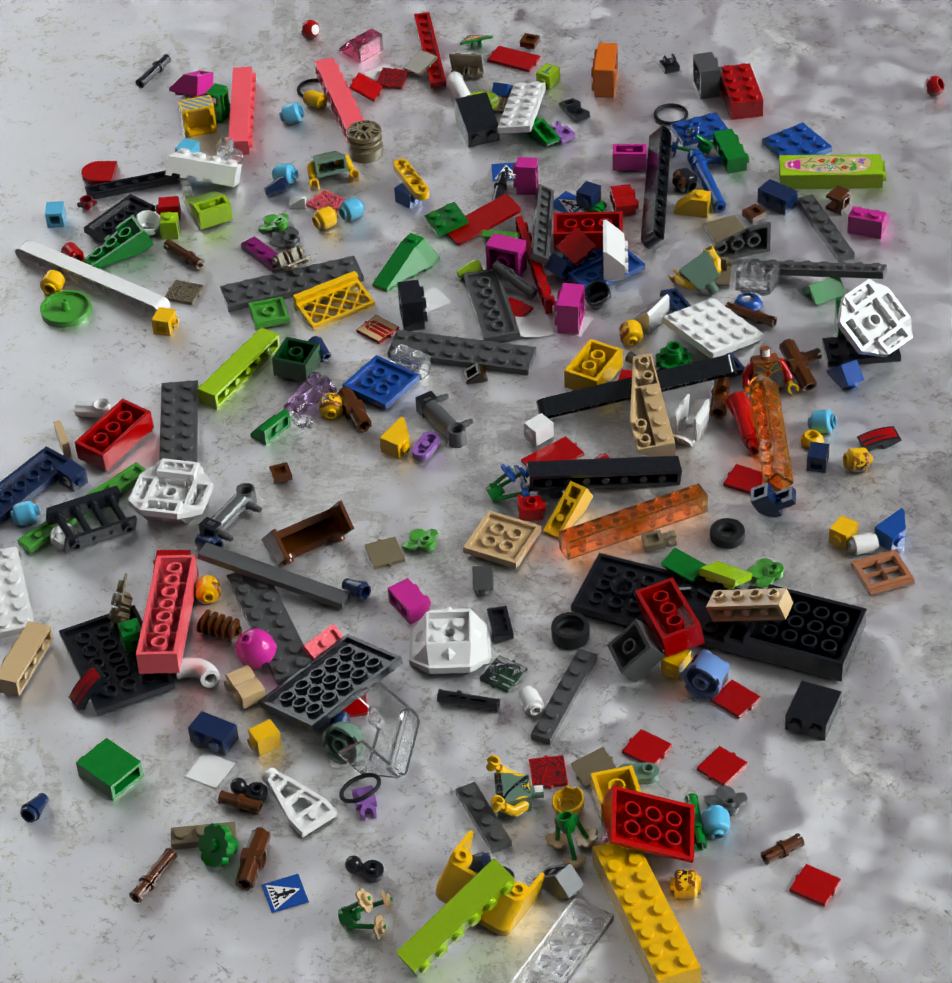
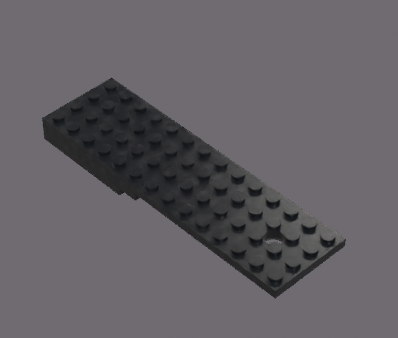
M603 553L598 554L571 604V611L626 626H629L635 619L648 625L639 610L635 591L673 577L701 624L705 642L701 645L841 682L865 629L867 608L787 589L793 605L786 620L713 622L706 608L713 591L741 590V588H725L721 583L709 582L698 577L691 583L669 570ZM769 584V586H768L767 589H769V588H783V587H779V586H775V585ZM750 585L748 589H764V588H760V587H756V586ZM623 588L629 590L624 593L620 592Z

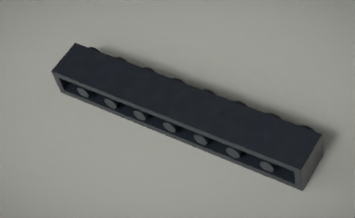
M678 456L527 461L526 480L529 491L566 490L570 481L587 489L680 485L682 475Z

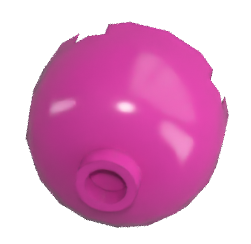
M258 628L243 632L235 645L238 660L244 666L248 665L252 670L263 668L261 665L265 662H271L277 649L274 638L265 630Z

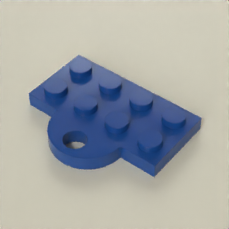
M594 249L585 258L584 263L579 264V268L567 273L568 279L571 282L584 285V289L593 281H603L608 286L621 281L604 280L602 249ZM629 250L628 273H625V279L645 270V263Z

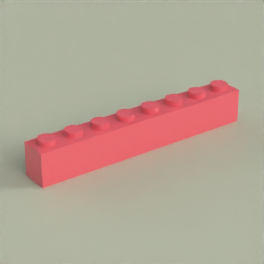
M334 58L316 60L315 75L327 96L328 103L347 144H349L347 128L355 122L364 120L362 115L360 116L359 107H356L355 98H352L351 90L348 89L347 81H344L339 64L335 63Z
M252 67L233 68L228 136L230 155L250 154V148H253L256 73H253Z

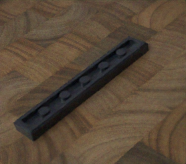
M165 170L86 186L85 191L86 195L92 196L93 200L185 182L186 178H180V174L173 173L172 176L165 175Z

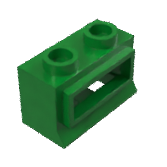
M214 83L205 93V96L210 95L211 98L216 99V103H213L216 122L223 124V120L230 114L229 91L227 86Z

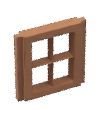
M895 550L851 561L852 569L870 596L915 584L913 575ZM894 561L896 566L882 569L880 564ZM877 566L879 571L865 574L862 569ZM900 571L903 575L889 579L886 574ZM883 576L885 581L871 584L869 579Z

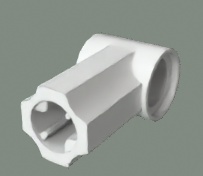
M99 398L95 402L76 401L74 412L75 416L96 417L99 420L111 409V405L107 398Z

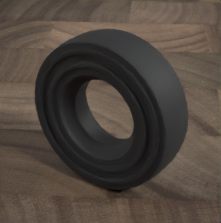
M722 518L711 525L710 539L717 547L731 549L743 543L745 528L738 520ZM724 530L733 531L735 534L733 536L726 537L722 536L720 532Z

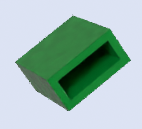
M108 738L97 744L76 762L79 777L112 800H115L144 776L141 761Z

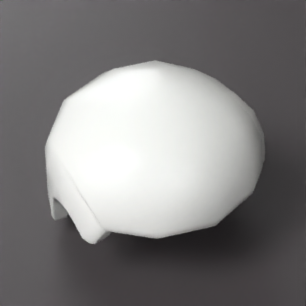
M150 210L141 211L137 214L136 219L148 236L156 235L160 231L159 214Z
M67 523L73 535L79 534L77 528ZM56 524L50 532V539L58 550L64 551L66 536L60 526Z

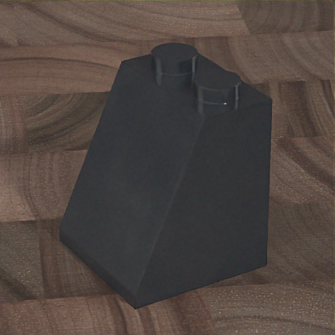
M487 92L455 99L457 127L468 147L500 140L498 122Z

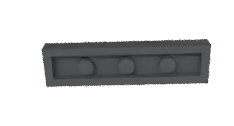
M472 782L457 788L456 796L491 853L493 854L511 847L512 840L477 784Z

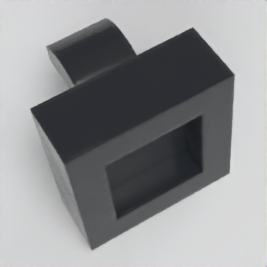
M671 54V58L668 59L664 55L663 60H659V66L664 74L680 71V65L676 61L674 54Z

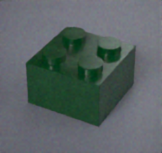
M286 337L272 358L274 376L307 383L321 362L320 344Z

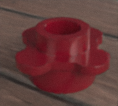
M90 195L82 196L80 202L77 203V207H81L86 211L97 205V201L93 200V197Z

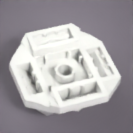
M868 279L841 298L836 325L858 354L887 357L913 338L911 317L888 287Z
M162 458L156 462L155 466L148 468L139 475L128 502L129 506L146 520L188 525L197 515L203 514L213 490V483L203 471L199 462Z
M447 607L441 610H429L410 630L409 664L428 674L471 673L481 666L491 663L490 627L470 608L452 609Z

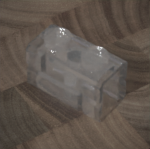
M399 344L390 353L391 362L419 374L420 380H423L432 371L430 364L431 356L422 351Z

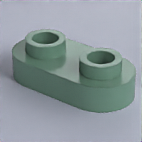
M651 762L625 763L619 766L632 765L639 785L653 784L659 779V768Z

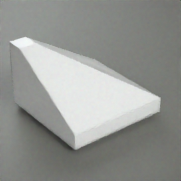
M290 196L289 208H306L307 196Z

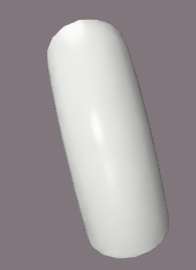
M451 72L447 76L448 87L455 99L471 95L463 81V76L459 72Z
M183 658L180 673H175L177 680L197 678L207 688L215 687L221 680L217 668L211 662L201 658Z

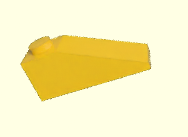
M570 481L543 532L561 539L584 514L593 498L590 491L586 487Z

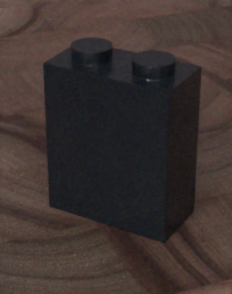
M801 681L785 715V729L826 740L841 706L842 691Z

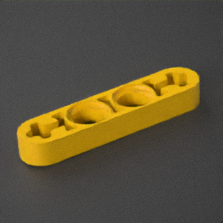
M400 158L393 162L394 172L416 200H427L430 196L429 187L406 159Z

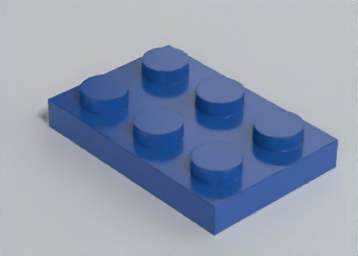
M709 113L704 116L693 117L670 124L671 131L676 138H679L678 141L683 147L699 142L695 138L690 143H687V134L682 137L684 133L682 129L687 122L691 123L694 121L691 128L699 126V134L708 140H713V132L728 129L717 113Z

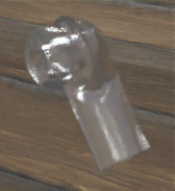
M295 411L290 412V420L297 427L312 429L315 426V421L312 417L299 416Z

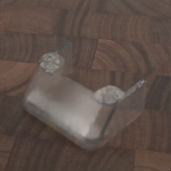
M377 681L355 693V696L369 707L367 713L368 722L377 729L373 746L371 747L364 740H361L339 751L338 755L360 774L374 773L380 777L400 778L407 774L420 719L411 707L382 682Z

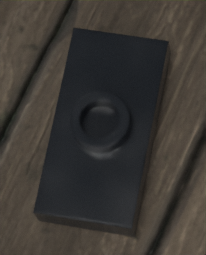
M507 606L488 608L487 616L493 641L514 639Z

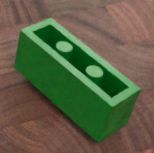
M733 129L713 132V147L718 157L722 158V164L727 174L746 171L749 156L744 152L743 144H740L738 135H735Z

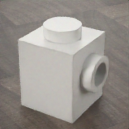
M542 413L524 423V437L535 446L554 436L553 422Z

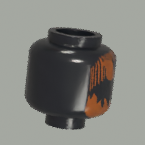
M681 168L673 173L672 183L682 193H689L696 188L697 177L688 168Z

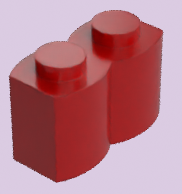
M630 184L610 186L609 197L613 211H623V216L635 215L636 209H639L638 199H635V189H632Z

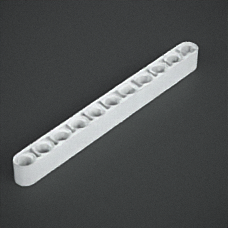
M27 240L15 250L18 259L46 272L56 270L64 276L65 280L153 317L158 307L170 308L168 299L160 294L32 240Z

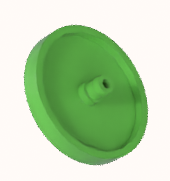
M75 290L53 293L45 298L40 306L43 321L50 326L59 328L72 327L82 323L90 316L92 311L89 297Z

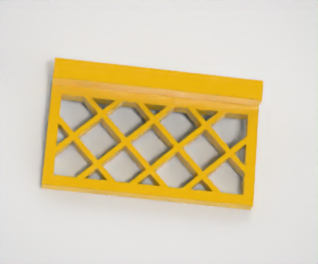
M356 271L293 295V308L296 312L299 311L313 331L375 306V301L358 280ZM357 287L359 289V293L350 291ZM343 294L344 298L340 299L335 296ZM347 296L357 297L355 302L346 300ZM361 298L366 299L368 302L363 304L358 301ZM325 300L329 301L328 305L319 304ZM332 302L340 303V308L331 306ZM344 304H345V305L353 306V308L350 309V310H347V309H343V306H344ZM307 307H314L312 311L304 310ZM317 308L324 309L325 313L321 314L316 313L315 311ZM328 311L337 312V315L330 316L327 314ZM313 317L322 319L317 323L312 321Z

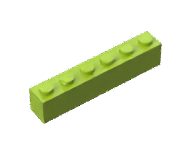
M262 327L254 333L249 340L197 388L199 403L218 409L277 352L280 347L279 334Z
M495 858L491 860L396 951L398 957L416 976L425 974L437 957H443L453 942L456 943L465 935L464 931L469 926H475L481 920V915L486 910H492L498 903L497 900L503 894L507 895L514 888L515 880L513 876Z

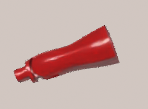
M743 391L734 392L727 397L725 402L736 420L742 442L753 455H757L760 443L755 426L754 405Z

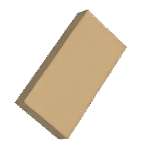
M60 420L54 421L56 437L63 456L71 457L69 441Z

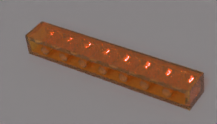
M761 372L749 382L763 482H768L773 490L777 492L790 487L794 482L778 383Z
M698 483L559 531V549L567 560H571L640 536L641 533L654 531L708 512V495Z

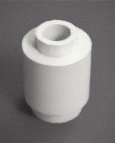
M864 533L854 535L848 541V548L854 555L870 553L879 548V541L876 534Z
M526 686L519 691L518 700L526 715L531 717L537 716L544 710V703L536 689Z

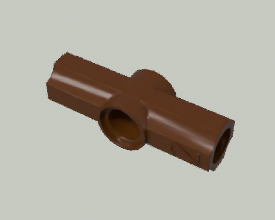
M784 340L779 344V349L786 363L789 365L801 391H805V393L811 391L816 387L817 382L810 371L807 357L800 353L794 340Z
M727 377L714 380V386L711 389L710 416L716 420H722L727 414L728 406L725 400L729 396L731 380Z
M347 386L342 387L337 394L342 398L343 412L346 419L352 421L357 431L367 432L372 423L366 413L363 401L357 399L351 388H347Z
M257 827L255 830H252L247 847L241 851L240 867L235 879V885L240 887L241 890L249 891V889L254 888L259 871L264 869L266 850L271 838L270 832L264 828Z

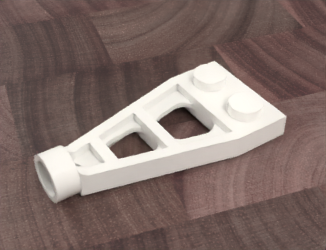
M270 768L264 772L262 780L270 787L290 826L302 838L337 816V810L324 797L278 772L275 768ZM289 786L296 792L285 799L280 791ZM300 799H305L312 803L311 806L300 813H296L292 807V804Z

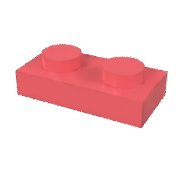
M332 624L305 644L302 649L313 660L344 636Z

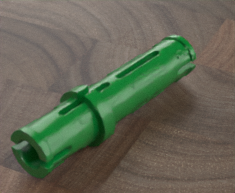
M690 793L688 796H685L684 800L685 803L695 805L694 850L702 851L703 848L706 849L707 843L701 821L698 796L695 793Z

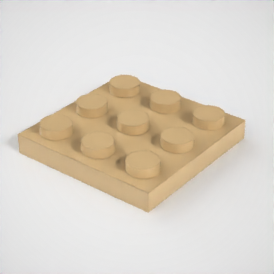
M488 510L464 545L463 553L517 569L541 533V526Z

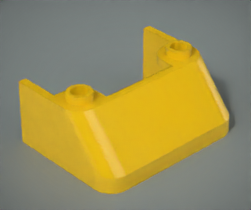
M471 830L451 853L436 884L435 895L445 904L477 875V873L468 869L472 864V854L470 852L474 832ZM540 872L530 887L522 882H515L513 884L514 888L507 895L503 894L497 900L498 903L492 910H486L481 915V920L478 923L497 935L506 936L510 934L541 895L545 874Z

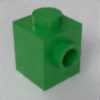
M134 618L118 623L120 640L126 654L137 651L141 633L138 619Z

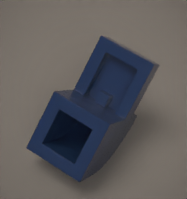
M767 482L751 488L750 502L760 514L768 517L782 516L784 508L796 504V490L791 486L775 492Z

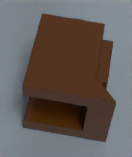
M839 185L826 195V198L832 201L826 205L825 209L841 216V211L850 205V190Z

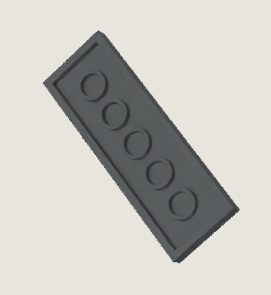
M492 269L463 273V279L483 340L499 342L520 338L500 275Z

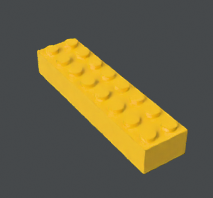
M609 842L593 846V865L650 982L701 983V966L643 852L610 844Z

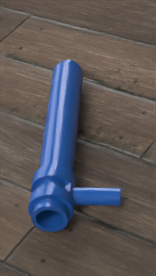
M698 149L689 151L687 160L691 169L696 173L703 189L711 191V205L713 209L717 212L724 211L726 203L707 167L708 164H721L722 158H705Z

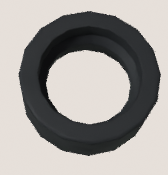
M576 612L561 613L552 621L551 637L558 647L574 650L581 648L588 642L590 625L587 618L582 614ZM569 626L582 630L575 635H565L559 632L562 628Z

